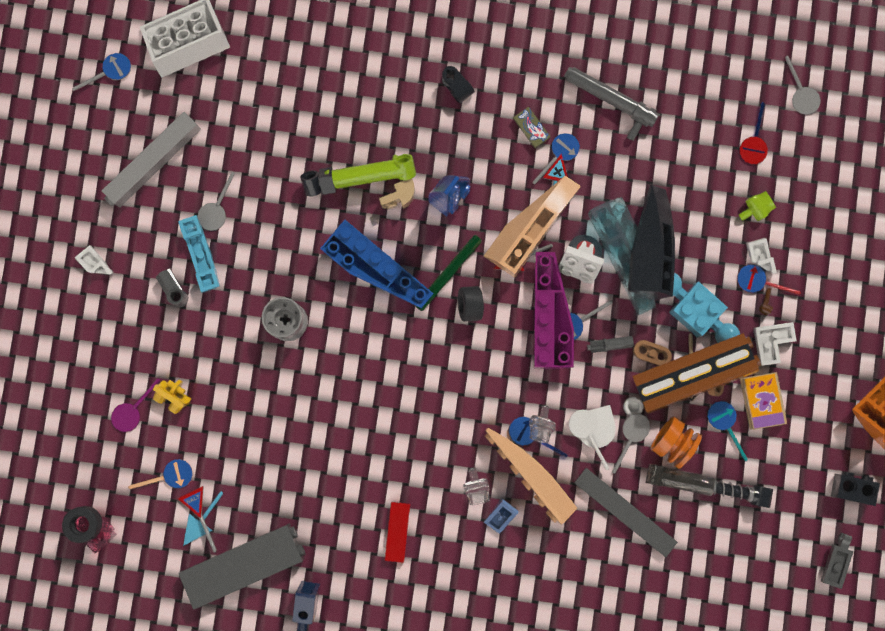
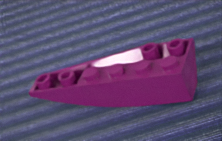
M536 252L534 369L574 368V327L555 252Z

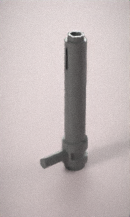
M569 67L564 75L568 82L630 115L636 121L627 136L631 141H634L642 125L653 127L659 116V113L654 108L646 107V104L631 99L575 67Z

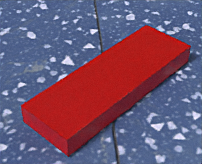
M391 502L385 561L404 563L410 503Z

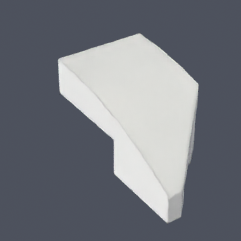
M767 238L747 242L746 245L751 262L773 274L777 273L774 258L770 256Z
M91 245L75 257L89 273H113Z

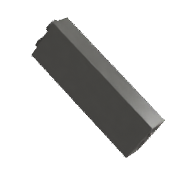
M290 523L179 572L178 574L193 610L302 562L305 559L306 553L302 544L299 545L297 542L298 534L295 527H291Z

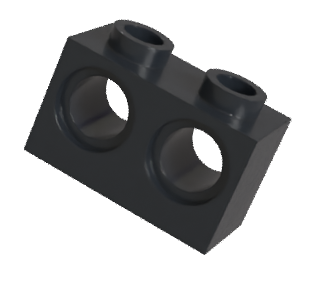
M842 471V474H835L831 497L876 506L880 483L873 482V477L862 475L860 479L855 478L854 473ZM848 481L849 488L845 491L843 483ZM866 485L868 487V492L864 495L862 492V488Z

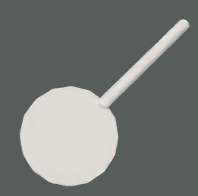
M588 410L576 411L569 419L570 431L578 438H589L604 468L608 470L609 467L592 437L598 425L595 415Z

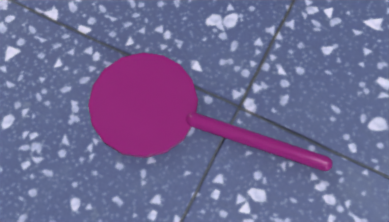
M156 379L134 405L124 403L118 405L113 410L111 421L117 430L128 432L137 427L140 421L137 407L153 390L154 386L160 382V379Z

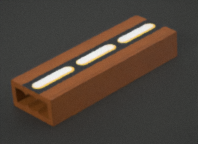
M744 333L632 376L646 412L648 414L759 372L761 363L757 355L753 356L751 351L753 344L750 337H745Z

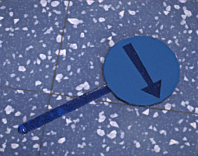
M519 417L510 424L509 435L516 444L528 445L536 440L563 457H568L566 453L537 437V426L532 419Z

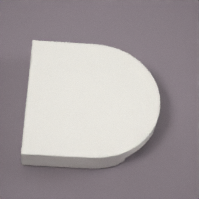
M607 405L588 410L595 415L598 422L597 430L592 437L598 448L604 447L613 440L616 432L611 407ZM579 438L585 445L594 448L589 438Z

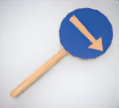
M181 459L173 460L166 465L164 476L129 485L128 489L165 480L171 487L182 488L191 481L193 471L190 464Z

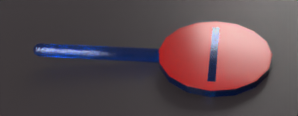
M764 102L760 106L754 137L746 138L739 148L741 159L750 165L761 163L768 154L766 143L758 137L765 106Z

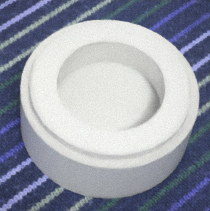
M637 397L626 399L623 404L624 412L629 416L641 414L643 411L642 401Z

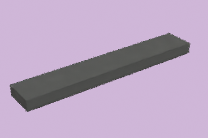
M585 468L574 481L578 487L664 557H667L678 543L589 469Z

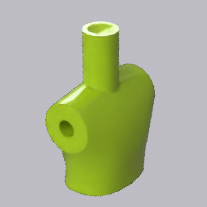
M765 191L748 198L746 204L749 209L740 213L739 217L743 221L753 215L757 221H760L767 217L776 206Z

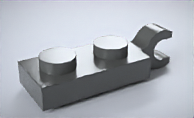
M840 533L838 546L832 544L821 582L842 589L854 552L848 550L852 536Z

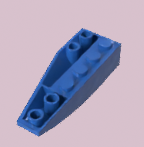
M453 175L442 177L428 196L429 204L445 216H448L449 213L454 214L459 207V200L461 198L465 199L471 191L470 179Z
M346 220L339 225L320 248L349 274L419 308H422L434 294Z

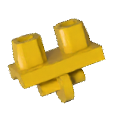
M180 379L176 383L171 380L168 382L163 380L153 388L155 391L153 400L160 404L164 403L166 399L169 400L171 404L168 409L174 414L180 412L192 399L184 394L186 390L181 387L183 381Z

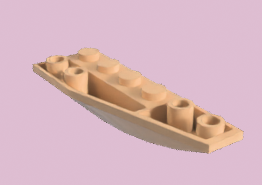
M564 176L503 228L484 257L515 278L581 186L567 176Z
M487 428L485 430L487 432L485 437L491 444L496 443L500 448L497 450L499 455L504 460L507 458L511 462L509 467L515 475L520 474L524 480L521 482L528 491L532 489L535 492L534 498L539 505L547 507L548 511L546 513L554 523L558 521L562 525L577 509L576 505L539 462L509 439Z

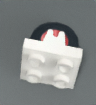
M579 235L573 238L559 263V271L584 283L593 284L604 262V259L601 258L602 247L600 243L588 235Z

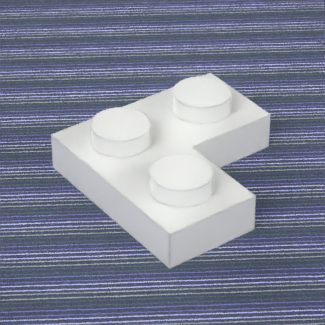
M793 322L753 328L761 366L781 363L778 344L797 341Z

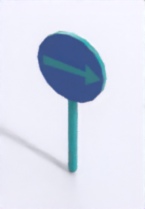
M720 401L714 403L708 410L707 417L709 423L718 430H728L741 456L747 462L748 458L731 429L737 416L734 407L727 402Z

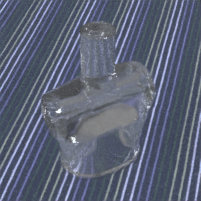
M542 406L540 416H531L529 421L530 439L540 443H549L550 436L556 427V423L548 419L549 406Z
M470 468L471 481L463 484L464 492L468 497L470 505L474 506L489 502L490 487L487 478L478 479L476 468Z

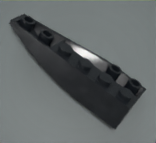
M650 185L630 253L628 291L657 300L673 296L675 236L667 192L665 189Z

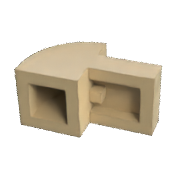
M413 179L394 184L396 192L379 198L382 208H387V210L395 208L399 202H401L403 209L408 207L415 196Z

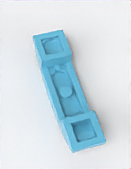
M197 215L178 221L195 267V275L201 293L220 287L214 260Z

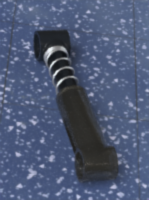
M653 464L648 465L645 482L707 496L717 493L722 494L723 497L724 495L732 496L731 498L737 497L740 500L746 499L752 505L770 508L773 489L757 485L742 487L740 484L732 485L731 482L727 484L722 480L717 482L712 476Z

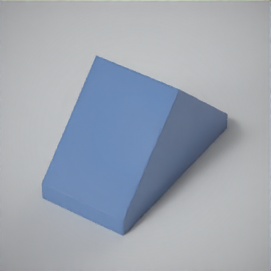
M501 498L484 523L500 534L519 511Z

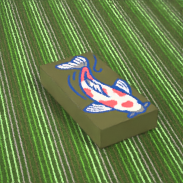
M529 107L513 117V120L535 149L550 139L551 136Z

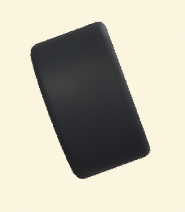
M478 286L461 287L458 291V310L463 322L478 321L483 317L484 301L482 291Z
M89 506L76 507L68 511L62 522L64 535L75 543H84L96 538L102 528V517L96 509ZM79 517H85L89 522V528L85 532L78 531L76 527V520Z

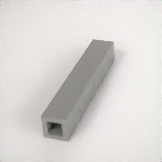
M183 112L102 190L106 195L104 199L111 206L115 204L121 207L190 141L201 128Z

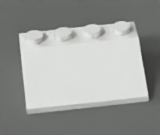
M199 0L140 26L151 60L161 78L230 48L210 0Z

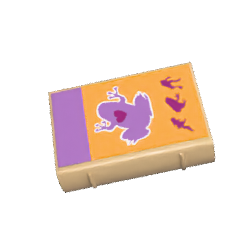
M777 372L740 379L750 430L787 424Z

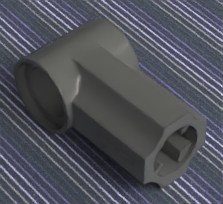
M168 269L160 272L156 279L165 292L168 302L177 307L185 306L189 299L188 294L182 289L172 270ZM181 293V299L175 302V295Z

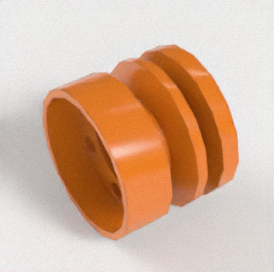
M673 416L661 428L650 450L660 457L670 452L667 461L669 463L674 462V466L680 469L697 451L702 435L699 433L693 435L694 430L692 428L682 433L685 423Z

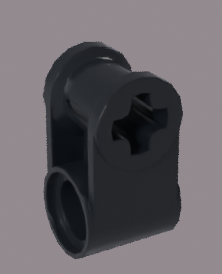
M448 66L443 70L442 82L459 104L475 92L472 85L462 76L457 68ZM447 74H449L450 76L454 75V79H447Z

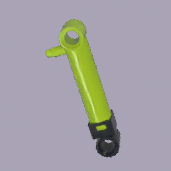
M403 154L399 156L393 155L392 160L336 170H333L332 167L319 169V173L311 170L304 172L300 178L305 195L312 197L321 193L323 195L336 193L338 188L396 178L410 180L416 176V170L412 155Z

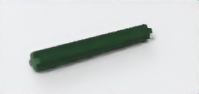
M473 235L428 288L434 294L422 308L415 306L418 310L423 311L480 245L482 240L477 235Z

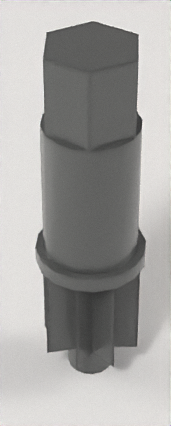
M632 336L590 341V344L587 345V350H591V353L632 348L634 342Z

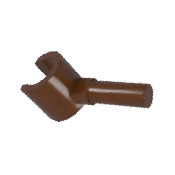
M771 288L766 289L764 301L759 307V312L765 316L773 310V307L768 304Z

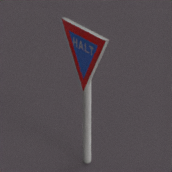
M204 486L178 498V500L199 516L212 551L215 553L217 551L202 516Z

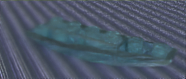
M620 197L605 202L591 209L588 212V216L637 315L639 316L655 308L654 299L628 291L630 253L636 236L637 226L623 198Z

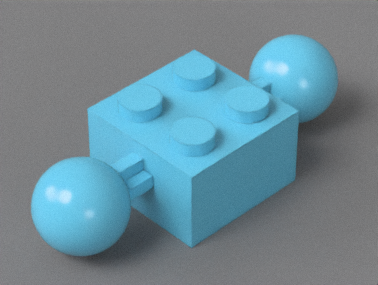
M674 273L673 296L679 301L669 311L672 316L697 338L703 336L709 328L715 331L717 343L740 335L739 329L734 324H723L718 320L728 308L700 282L693 284L688 291L684 290L680 276Z

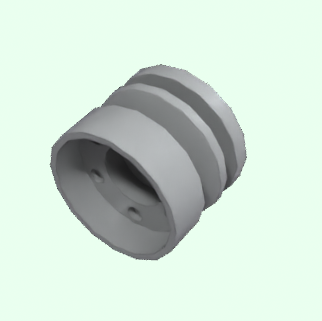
M279 297L269 301L264 307L262 324L265 330L277 339L294 341L300 338L306 331L308 316L305 310L292 299ZM287 318L291 319V321L287 322V324L283 322L284 320H287Z

